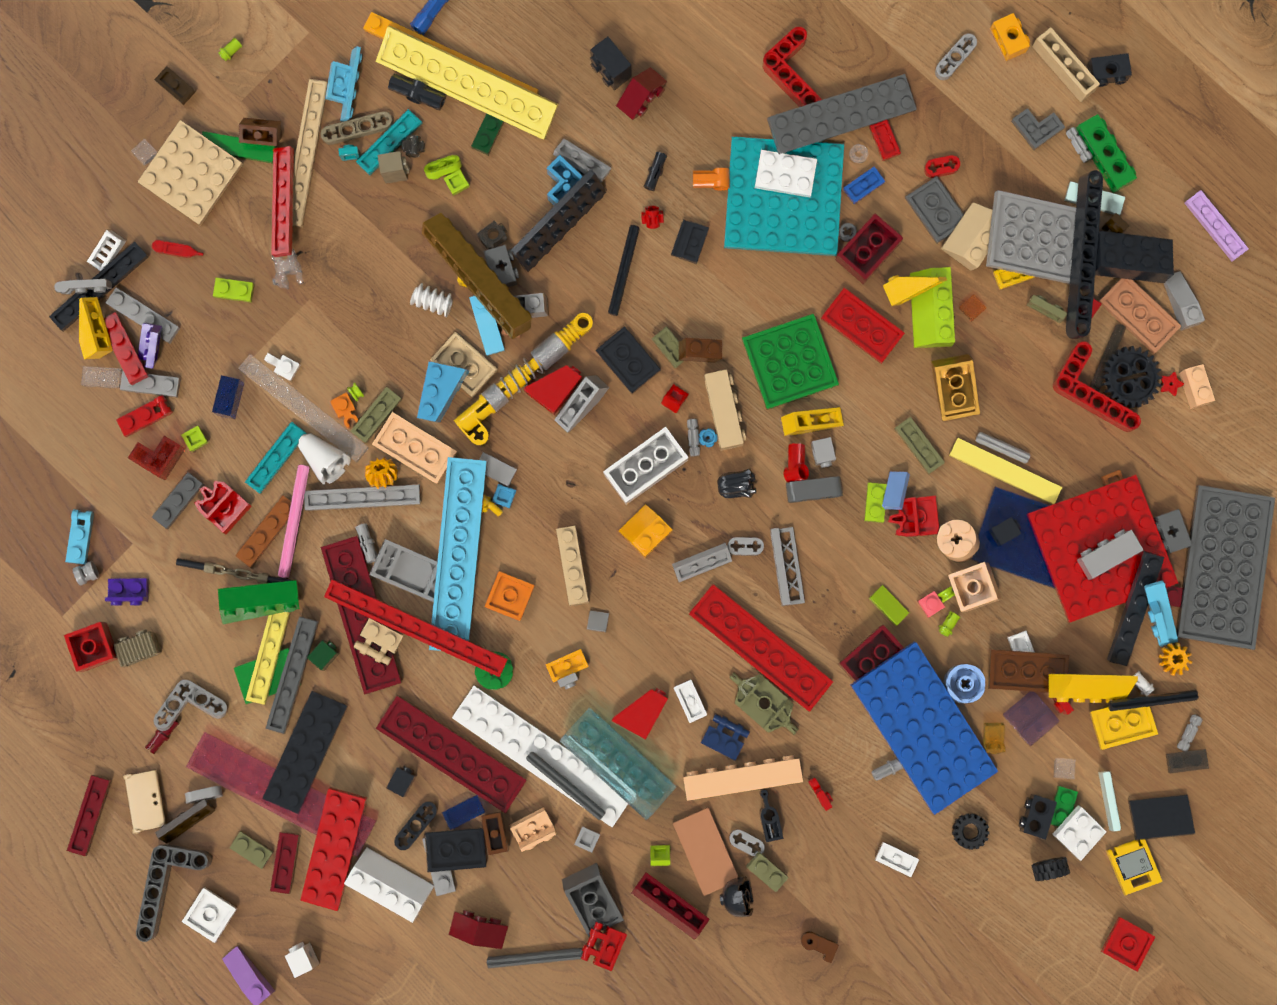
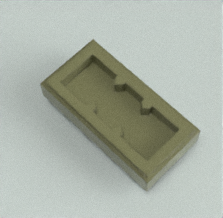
M667 326L651 338L674 368L684 362L679 361V341Z

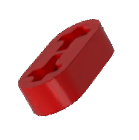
M954 155L931 159L924 167L925 175L935 178L936 176L941 177L954 174L960 167V160ZM949 161L956 164L953 169H951V166H944L948 165ZM931 165H933L934 167H940L936 169L935 173H933L932 170H929Z

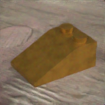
M964 354L931 361L942 421L980 414L974 364L970 355Z

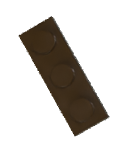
M203 799L196 802L186 812L180 813L171 822L164 824L155 833L158 839L168 844L216 810L213 804Z

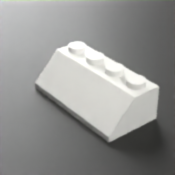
M366 847L344 883L412 923L416 920L434 888L433 884Z

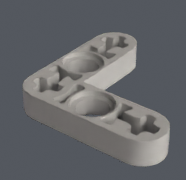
M182 680L176 685L156 713L154 725L160 731L168 730L188 702L216 719L223 718L226 715L227 705L223 700L189 680ZM188 685L190 691H185L183 693L182 698L184 699V701H182V699L178 697L182 693L181 687H186ZM201 694L207 696V701L204 704H199L196 701V698ZM174 700L180 703L179 708L171 710L169 703ZM211 700H214L212 701V704L216 707L222 705L221 708L223 711H218L217 713H215L214 707L209 706ZM164 710H166L169 714L173 715L172 717L170 715L167 716V724L163 723L162 725H159L160 722L158 719H164V717L166 716V712H164Z

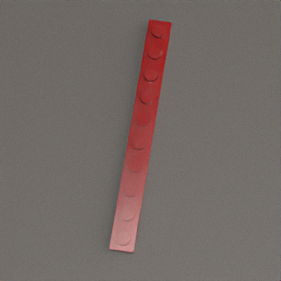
M331 579L324 595L325 598L498 677H501L508 658L334 579Z

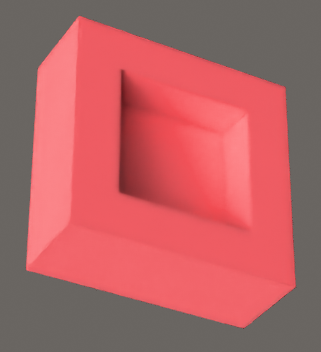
M935 591L917 601L928 618L945 608Z

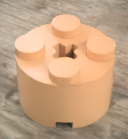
M952 520L943 524L939 529L937 543L940 550L949 559L955 562H965L970 560L978 551L980 546L979 536L968 522ZM961 538L962 540L959 541V544H956L955 541Z

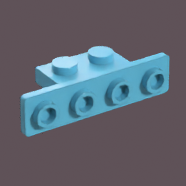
M359 46L352 50L349 66L335 61L330 66L325 99L343 104L341 122L347 121L353 114V107L351 105L352 100L356 96V89L354 87L355 82L359 78L358 64L362 60L361 47Z
M1164 581L1145 585L1144 588L1150 608L1148 616L1150 622L1154 624V626H1151L1154 637H1157L1159 646L1162 647L1169 643L1178 642Z

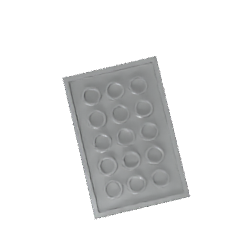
M999 190L994 193L986 266L1070 284L1076 208Z

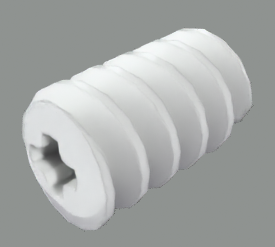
M422 283L415 288L410 300V305L416 302V307L419 308L423 305L424 310H428L430 307L432 313L437 310V314L442 315L444 312L445 317L449 315L452 307L451 293L447 297H444V291L437 295V288L433 292H430V286L423 290Z

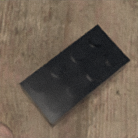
M1100 231L1095 275L1165 283L1174 275L1173 239Z

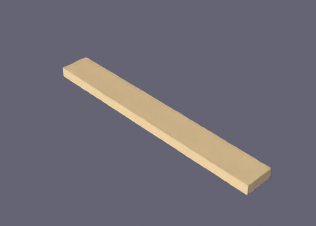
M309 79L293 171V226L303 228L326 102L327 81Z

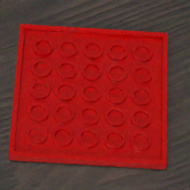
M1137 475L1027 514L1068 623L1126 603L1144 551L1165 557L1156 582L1163 580L1166 588L1178 584ZM1123 529L1125 532L1132 530L1143 551L1099 576L1088 580L1077 559L1082 557L1080 553L1089 548L1092 551L1098 548L1097 544L1105 539L1111 541L1115 538L1114 534Z

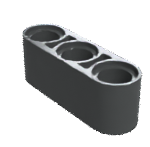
M840 476L786 483L788 503L843 496Z

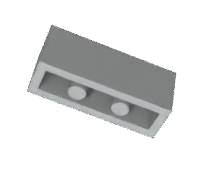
M1123 529L1115 533V538L1111 541L1105 539L1097 544L1098 548L1092 551L1089 548L1080 553L1082 557L1077 559L1088 580L1099 576L1143 551L1132 530L1125 532Z

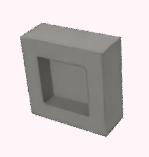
M573 673L557 681L560 688L565 687V689H569L575 686V681L579 679L576 673Z
M582 826L574 845L592 853L600 834Z

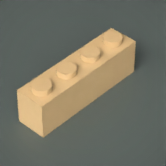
M1049 28L1036 39L1032 47L1080 102L1095 92L1100 83L1052 28Z
M727 369L704 374L720 451L743 446L746 436L744 429L740 430L739 422H742L740 411H736L735 404L738 401L736 393H732L731 385H734L732 375L728 374Z
M576 526L556 529L569 605L587 604L589 600Z

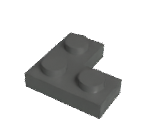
M1028 108L1011 121L1033 150L1065 128L1055 113L1038 122Z

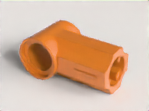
M715 168L713 171H693V188H713L718 191L728 190V188L730 189V170L728 168Z

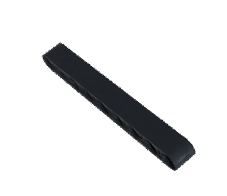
M1097 170L1082 175L1078 181L1066 320V334L1070 339L1085 337L1091 330L1103 176Z

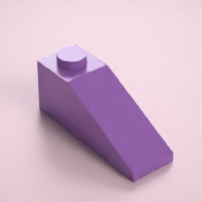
M236 946L222 959L242 992L253 1005L261 1004L275 992L273 987L239 946Z

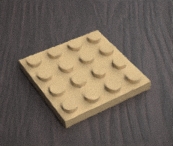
M180 120L138 180V183L201 226L243 163Z

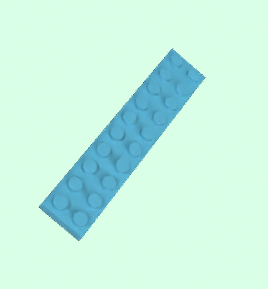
M448 457L432 624L469 641L487 461ZM429 645V650L441 651Z

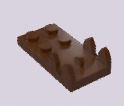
M990 650L988 689L1049 693V674H1069V655Z

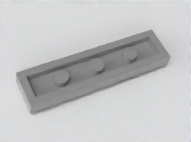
M118 288L114 289L106 301L107 305L141 326L143 323L162 326L161 339L169 344L180 330L177 325Z

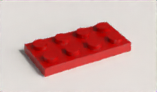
M843 288L821 317L824 322L880 364L883 363L905 334L845 288Z

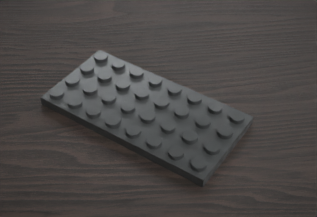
M1202 485L1197 486L1190 532L1192 546L1188 547L1177 626L1178 638L1255 650L1275 505L1274 497Z

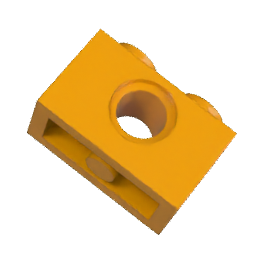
M1014 13L994 21L990 28L1006 61L1026 53L1030 47L1029 37L1023 33L1021 21L1015 17ZM1007 34H1013L1016 39H1010Z

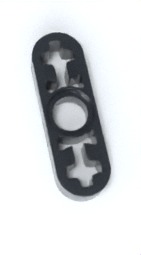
M431 801L423 803L397 834L394 843L399 850L409 849L434 819L438 812L435 803ZM425 806H432L433 808L431 811L433 812V814H428L424 818L428 820L426 823L422 818L417 817L418 813L421 816L425 813ZM414 820L420 821L422 825L421 829L417 832L411 829V823ZM407 828L408 832L415 835V837L410 836L407 839L409 844L401 846L399 838H404L408 834L405 832Z

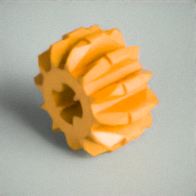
M383 457L379 460L376 458V461H370L369 465L365 466V478L371 487L376 486L377 489L384 487L386 489L387 485H393V482L397 480V466H395L391 459L387 460Z
M1169 643L1167 648L1163 647L1161 649L1164 655H1158V658L1163 659L1159 666L1165 665L1163 671L1168 672L1170 670V675L1172 676L1176 672L1178 675H1183V670H1189L1186 664H1192V660L1187 658L1192 654L1185 653L1187 647H1181L1180 643H1175V645ZM1173 656H1177V657H1178V658L1176 659V660H1178L1177 663H1173V661H1172V660H1174V659H1172Z

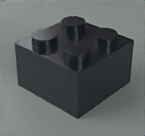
M608 36L590 49V65L596 73L599 72L603 76L602 80L607 87L611 86L613 90H616L632 78L630 62Z

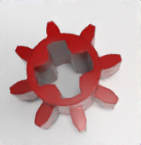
M647 206L645 212H641L642 224H646V227L649 229L660 227V223H664L663 210L659 211L658 206Z

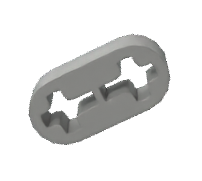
M736 537L728 542L727 547L732 555L756 556L763 551L764 544L759 538ZM737 541L738 545H744V548H739L738 552H735L734 548H731L730 545ZM756 541L757 545H760L761 548H758L757 552H753V548H747V545H753V542Z
M221 786L185 793L186 804L223 796Z
M739 829L730 833L729 840L734 847L751 856H755L758 851L753 853L748 843L756 844L758 842L761 848L759 852H764V844L758 838ZM741 833V837L746 840V843L744 844L740 841L737 844L734 843L733 835Z

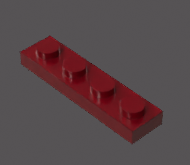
M95 775L90 776L66 851L82 856L88 855L112 780Z

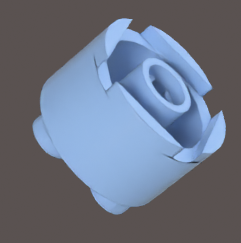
M961 664L947 671L943 685L953 701L957 703H971L977 701L985 691V677L976 666ZM961 680H967V681H968V682L966 683L967 688H966V687H961V685H962Z

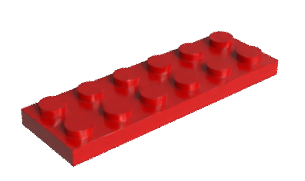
M332 787L328 788L300 901L334 911L339 910L345 889L344 883L348 877L367 797Z

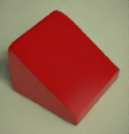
M673 384L665 394L661 404L677 413L689 394Z

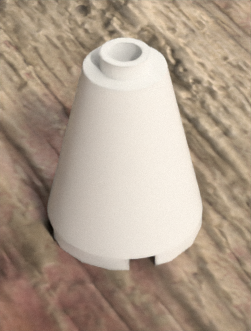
M311 433L300 437L298 447L322 484L334 482L345 472L343 468L346 464L349 466L351 459L345 452Z

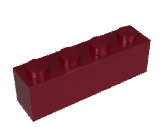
M645 872L631 892V894L694 940L700 935L710 920L647 872Z

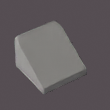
M590 611L587 630L606 632L609 613Z

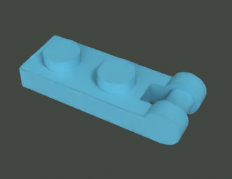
M73 509L65 562L85 565L88 558L94 512L86 511L85 513ZM80 520H85L84 526L79 525Z

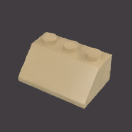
M971 203L941 247L943 251L970 271L978 268L988 254L993 211L976 203Z

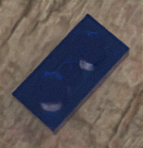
M478 795L442 812L450 830L486 813Z

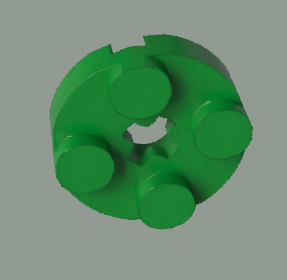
M494 652L508 658L501 677L491 676L489 672L476 666L475 676L483 687L498 690L506 687L511 682L514 668L512 661L507 655L501 652Z

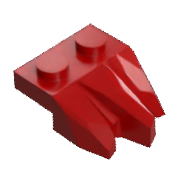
M214 481L213 490L206 486L200 488L204 500H197L194 504L206 519L211 521L226 535L252 506L225 482Z
M937 496L905 498L903 508L899 510V514L889 517V523L900 525L895 535L905 537L938 535L940 523Z

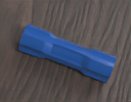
M429 0L421 12L413 19L410 24L411 27L421 35H424L434 18L449 0Z

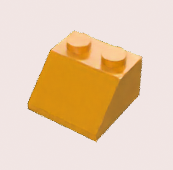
M645 504L618 532L646 558L672 533V529Z

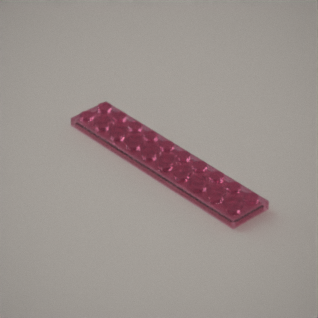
M207 732L203 733L186 765L187 768L317 835L326 794L311 787L299 814L268 802L262 798L276 768ZM364 814L353 853L357 857L360 855L377 822Z

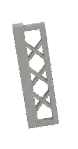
M793 527L771 529L770 535L781 606L805 603ZM780 533H790L791 540L787 545L781 542ZM786 549L793 554L794 559L790 564H787L783 559V553ZM789 568L796 573V579L793 583H790L786 578V572ZM792 587L799 592L800 600L790 601L789 591Z

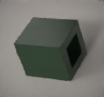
M322 640L307 659L321 671H325L340 653L336 651L338 647L333 642Z

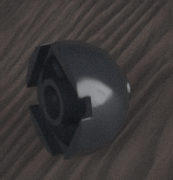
M746 876L728 881L723 888V893L720 894L721 905H724L726 911L735 917H748L753 913V908H750V902H753V893L750 882L745 881Z

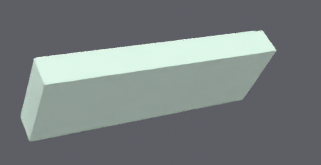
M1070 181L1064 201L1077 204L1078 183ZM1102 190L1101 211L1113 215L1117 213L1120 216L1125 197Z
M1109 771L1098 772L1109 830L1120 831L1121 825L1111 773Z

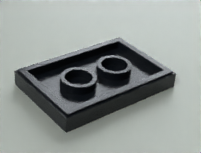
M625 326L595 350L631 394L661 371L659 366Z
M1188 795L1131 800L1128 802L1135 841L1195 834Z
M483 828L425 833L427 873L486 867Z

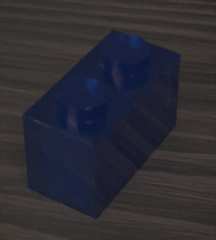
M221 375L212 413L235 420L244 382L240 379Z

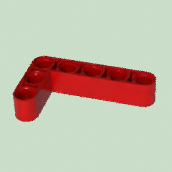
M803 27L793 28L764 55L762 63L764 72L799 107L807 105L805 101L808 99L814 102L822 100L786 63L806 43L807 31ZM799 35L803 39L798 41L794 39V36ZM787 48L789 52L783 53L780 49ZM773 60L776 64L771 66L767 64V61ZM781 73H786L789 77L787 79H783L779 75ZM798 86L802 91L795 92L792 88Z
M1078 343L1071 350L1053 382L1054 391L1125 432L1137 429L1141 424V418L1137 413L1077 380L1092 354V347L1089 343ZM1078 348L1085 350V356H1081L1078 353ZM1068 365H1075L1076 372H1071ZM1064 380L1067 383V388L1060 387L1059 381ZM1077 389L1083 391V398H1079L1076 395ZM1093 399L1100 401V408L1093 405ZM1110 408L1116 410L1117 417L1110 415ZM1127 418H1131L1133 420V427L1127 425Z

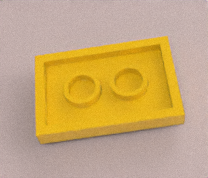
M1150 706L1110 711L1109 707L1089 712L1100 750L1158 735Z

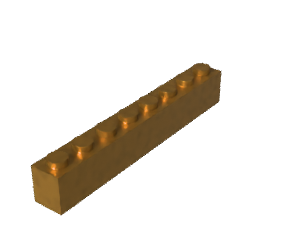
M439 213L422 223L423 236L511 339L531 329L532 316L530 312L521 306L517 297H513L506 284L501 283L496 273L486 265L485 260L479 257L473 246L465 241L462 233L453 227L449 218Z

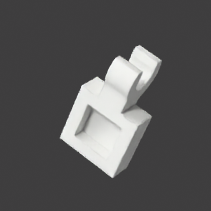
M267 353L264 359L267 363L276 367L273 371L274 373L289 381H292L300 367L299 363L284 355L279 360Z

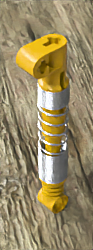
M580 313L570 322L571 325L567 324V328H562L563 331H555L551 334L550 337L531 351L533 359L528 361L526 358H523L526 363L523 367L516 364L514 370H508L509 374L504 378L500 377L501 381L497 384L493 383V385L479 395V399L453 420L474 445L483 446L489 439L486 428L480 422L491 413L495 414L500 408L505 406L509 402L508 399H513V395L516 392L520 393V389L523 386H528V382L531 379L536 380L535 371L542 374L543 369L547 370L564 354L569 352L573 345L572 342L575 343L576 339H580L579 336L582 337L591 330L593 320L590 315ZM580 319L587 320L588 326L586 328L578 326ZM485 404H489L481 412L477 413ZM479 424L481 427L477 429V432L484 433L482 435L483 440H475L476 435L474 432L470 436L467 433Z

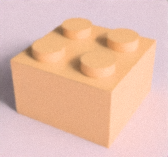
M987 562L948 575L961 612H968L1002 600L990 564Z

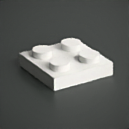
M1078 805L1052 835L1081 861L1103 837L1106 831Z
M204 887L182 922L215 943L237 908Z

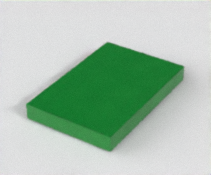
M290 648L284 649L279 653L268 697L275 695ZM256 660L234 667L245 704L252 703L246 701Z

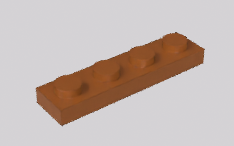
M282 495L235 555L250 568L254 566L287 524L291 506L289 499Z

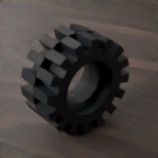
M967 813L959 816L960 818L954 821L955 824L952 826L954 840L958 845L969 850L979 849L980 846L983 847L985 841H988L989 838L987 837L990 834L986 821L976 814ZM968 824H974L978 829V834L973 839H967L964 836L963 830Z
M1066 857L1043 860L1031 865L1035 881L1056 879L1070 874Z

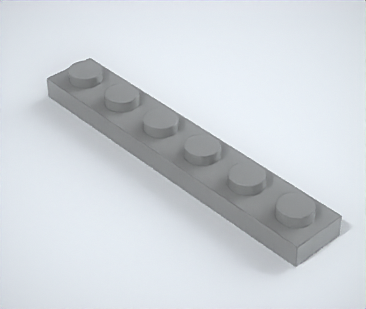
M420 485L387 486L386 489L384 487L379 489L377 487L305 491V510L421 505Z

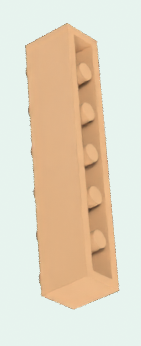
M794 755L784 756L782 761L776 762L775 758L763 760L764 764L756 765V761L744 763L745 767L737 768L736 764L725 766V770L718 771L716 767L706 769V773L698 774V771L686 772L687 776H684L683 780L687 801L803 782L799 758H794Z

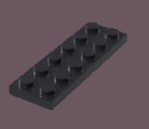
M591 169L511 249L516 259L527 272L534 268L558 241L563 239L564 235L590 211L597 201L603 198L606 191L596 173Z
M311 691L262 799L296 814L300 813L348 708L347 705Z

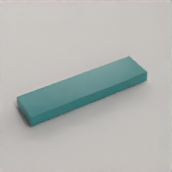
M408 109L356 163L371 176L379 168L378 155L395 152L423 124L422 121Z
M291 422L245 483L261 494L296 450L300 437L307 433Z

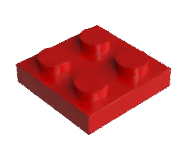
M1118 917L1101 952L1138 972L1155 936Z

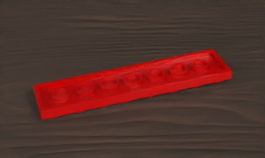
M715 585L708 589L689 613L698 623L808 712L812 710L833 683L830 678Z

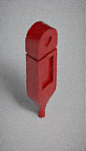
M155 240L152 243V249L160 254L183 258L204 255V253L196 251L189 245Z

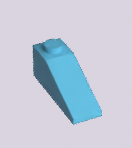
M475 296L469 297L486 356L505 351L496 320Z

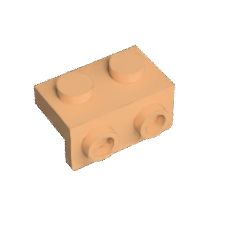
M544 807L509 825L521 852L531 850L537 844L548 841L557 834Z

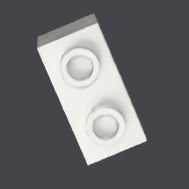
M301 942L288 949L290 953L285 955L294 978L319 965V961L310 943L304 945Z

